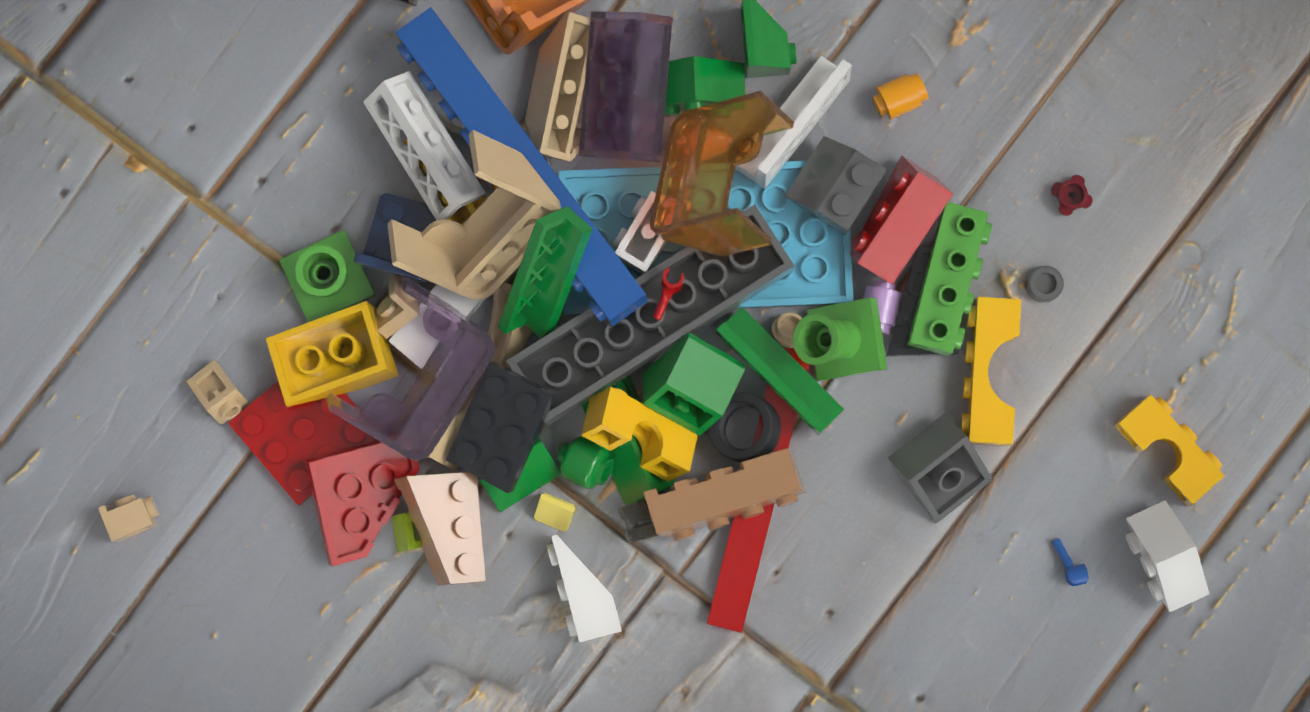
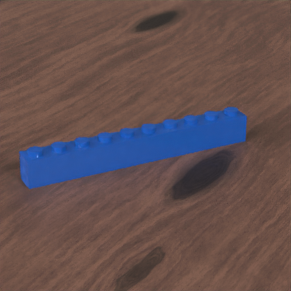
M432 7L396 31L400 41L396 48L408 64L415 61L421 69L417 76L429 92L435 89L443 100L438 104L449 120L452 121L454 118L459 120L464 127L459 132L469 147V134L474 130L521 152L558 198L561 208L568 206L593 228L572 285L578 293L585 290L590 296L592 302L588 306L600 322L607 319L613 327L648 301L647 296Z

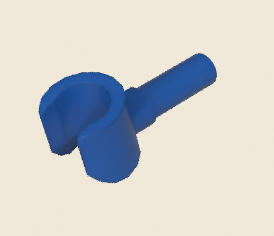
M1060 538L1052 541L1063 562L1067 583L1071 586L1086 584L1089 576L1085 564L1073 566L1072 560Z

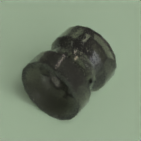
M646 500L618 508L621 519L626 522L625 536L627 543L659 536L656 534Z

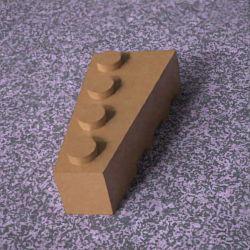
M786 448L741 462L739 464L740 468L735 470L732 467L714 470L705 475L706 480L700 482L698 478L678 481L670 487V492L664 494L657 493L656 488L643 492L656 534L666 538L673 537L675 542L694 537L695 529L708 526L709 531L719 529L730 524L728 518L742 514L743 519H747L764 513V506L777 503L778 507H784L798 502L797 495L806 492L793 452Z

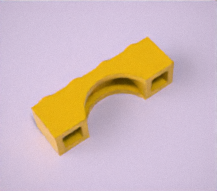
M977 297L974 300V305H972L969 315L967 314V327H973L972 341H966L964 360L965 363H971L970 377H964L962 398L968 399V413L961 414L960 430L968 437L971 444L1013 445L1015 408L1004 403L994 393L989 382L988 367L995 350L1003 343L1016 339L1020 334L1021 299Z

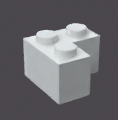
M1166 500L1126 518L1130 533L1125 535L1126 540L1134 555L1137 553L1142 555L1140 558L1142 566L1148 577L1152 578L1147 584L1156 602L1162 600L1169 612H1172L1209 595L1196 545Z

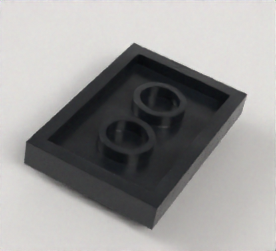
M496 361L488 362L446 460L506 493L513 492L556 394Z

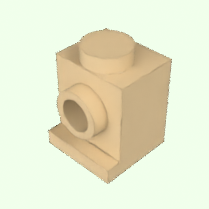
M135 494L114 502L116 508L113 510L111 506L107 505L98 508L111 542L118 543L158 526L154 517L159 516V511L152 496L136 499Z

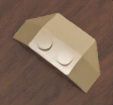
M565 12L540 47L525 116L532 142L541 155L565 162L572 161L578 153L600 136L614 70V64L607 43L601 33L600 22L572 12Z

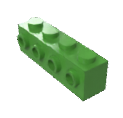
M948 202L942 210L907 346L945 356H950L954 348L960 350L965 334V328L960 327L963 313L969 315L974 299V293L969 292L972 278L978 280L983 264V258L978 257L980 245H987L992 229V224L987 223L988 212Z

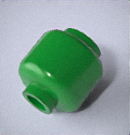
M583 436L576 437L570 444L566 442L561 447L557 457V462L561 463L560 472L562 477L585 489H593L598 484L604 485L610 477L614 466V460L610 458V451Z

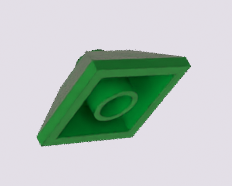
M741 0L740 12L746 78L789 75L790 65L797 64L795 43H788V33L756 0Z

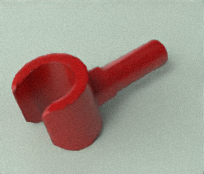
M670 267L663 272L661 281L663 290L652 316L660 321L673 293L681 290L684 281V274L682 273L678 283L670 284L666 280Z

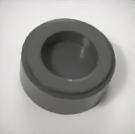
M1051 266L1037 267L1029 274L1026 281L1029 295L1034 300L1042 303L1055 300L1061 294L1064 287L1061 273Z

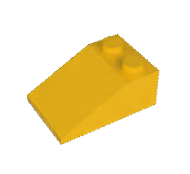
M365 301L266 338L287 407L368 388L399 376L388 339L383 337L377 330L376 307Z

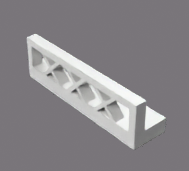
M821 56L736 163V169L766 189L848 84L852 65L843 59L836 66Z
M410 71L384 80L363 101L436 220L450 218L460 207L479 200L485 194L484 189ZM382 97L389 107V115L384 112L378 102ZM400 129L404 131L408 138V146L400 138ZM419 160H421L427 168V176L423 175L422 171L420 170ZM438 190L442 192L449 204L445 209L438 199Z

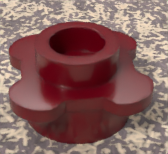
M1073 175L1070 180L1064 183L1056 182L1051 187V194L1059 202L1058 210L1060 214L1070 216L1076 209H1087L1091 206L1093 199L1088 194L1087 188L1084 185L1085 179L1082 176ZM1070 192H1073L1075 194V198H1069L1068 194Z

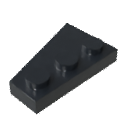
M920 246L917 248L886 357L941 355L907 346L932 246ZM954 348L951 355H958L959 350Z

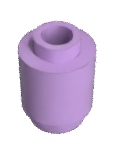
M875 280L873 286H866L864 299L870 297L877 298L882 335H890L891 327H895L901 292L895 291V284L892 285L889 282Z

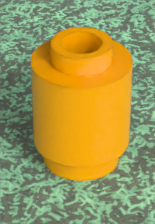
M906 73L876 87L877 95L872 97L879 115H887L889 120L921 107L922 102L929 99L924 83L918 73L911 76Z

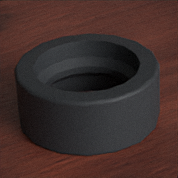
M739 392L733 394L724 415L708 428V434L713 447L720 454L731 460L744 462L770 454L775 449L781 434V422L775 407L765 399L747 392ZM741 407L754 408L763 418L761 437L753 446L746 449L734 447L726 437L728 420Z

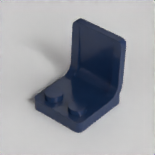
M389 193L382 194L378 201L363 254L355 253L353 261L364 266L429 283L430 281L392 265L388 223L392 219L419 232H423L429 224L436 221L435 217L425 203Z

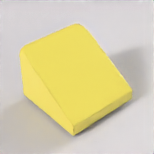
M544 493L541 494L534 519L566 532L576 507L574 504Z

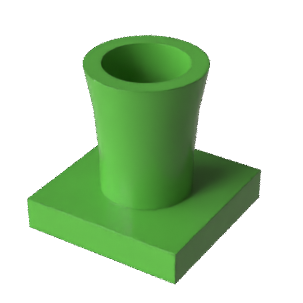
M345 230L279 260L308 322L357 305L376 296L362 265L353 261L356 252ZM325 268L330 270V277L327 280L318 279V274L321 270Z
M870 297L808 309V315L803 317L795 327L793 333L794 349L802 361L815 365L817 381H827L887 370L877 298Z

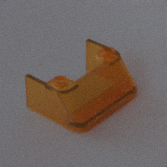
M761 90L687 110L677 116L669 131L650 219L651 230L665 241L719 256L770 245L771 238L738 208L727 210L735 166L752 161L758 156L764 135L793 128L794 121Z

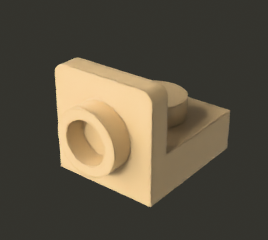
M392 274L388 278L390 297L384 299L376 309L377 330L386 339L419 315V293L410 281H403L396 274Z
M215 359L186 381L206 411L219 424H224L226 421L233 419L249 404L245 396L236 388Z

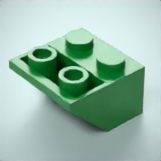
M688 332L642 373L643 404L700 436L724 415L744 374L745 364Z

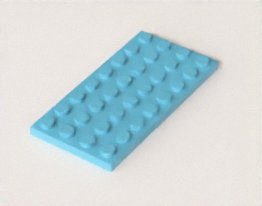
M787 161L766 189L736 169V164L558 171L559 179L614 252L617 249L612 247L621 229L628 230L635 218L631 216V213L641 196L647 199L651 191L683 209L682 217L651 269L755 204L793 262L794 270L735 309H740L741 307L766 308L834 305L853 301L852 260L849 254L851 252L850 229L846 235H843L784 197L807 161ZM625 265V267L628 269V271L631 273L634 279H637L642 275L634 269ZM571 285L564 304V316L580 315L589 309L588 304L592 302V299L585 290L578 293L573 285Z

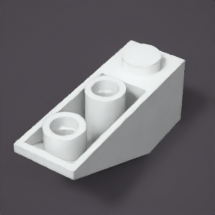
M553 535V544L547 545L552 566L559 565L563 578L557 580L556 583L561 602L569 601L572 614L565 616L570 637L578 636L579 642L621 632L622 629L613 595L560 537Z

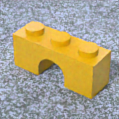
M609 387L590 398L581 433L583 437L610 451L630 441L632 435L635 436L642 448L640 467L668 482L690 472L698 437L697 434L629 397L623 390Z
M1150 394L1120 419L1114 427L1137 452L1144 451L1154 441L1168 443L1175 451L1176 464L1174 469L1163 480L1186 506L1193 505L1225 476L1220 470L1223 465L1211 451L1207 450L1204 453L1195 443L1198 437L1186 424L1183 423L1179 426L1170 416L1173 410L1160 396L1155 399Z

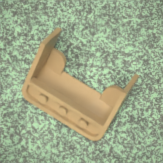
M472 130L469 134L474 175L498 187L463 225L452 220L440 219L429 224L423 232H419L391 219L388 223L392 265L462 296L477 300L492 295L519 267L536 220L561 209V204L521 152Z

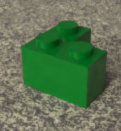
M691 56L642 66L644 109L659 111L660 117L680 116V110L685 112H704L706 109H710V115H730L732 108L746 106L744 63Z

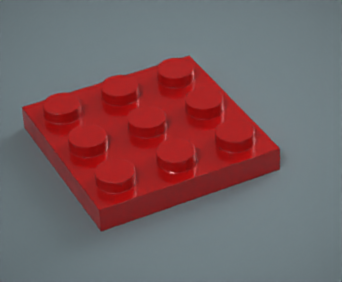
M279 381L228 423L298 506L302 505L313 495L305 460L374 442L382 436L346 393L287 407Z

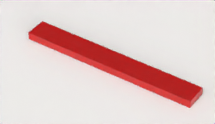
M783 347L808 372L810 364L802 361L794 348ZM767 385L764 399L775 407L781 422L780 438L777 446L771 452L773 453L786 448L789 449L797 414ZM761 414L757 422L752 446L761 437L763 430ZM775 503L764 506V513L747 519H743L742 514L733 517L707 624L742 633Z

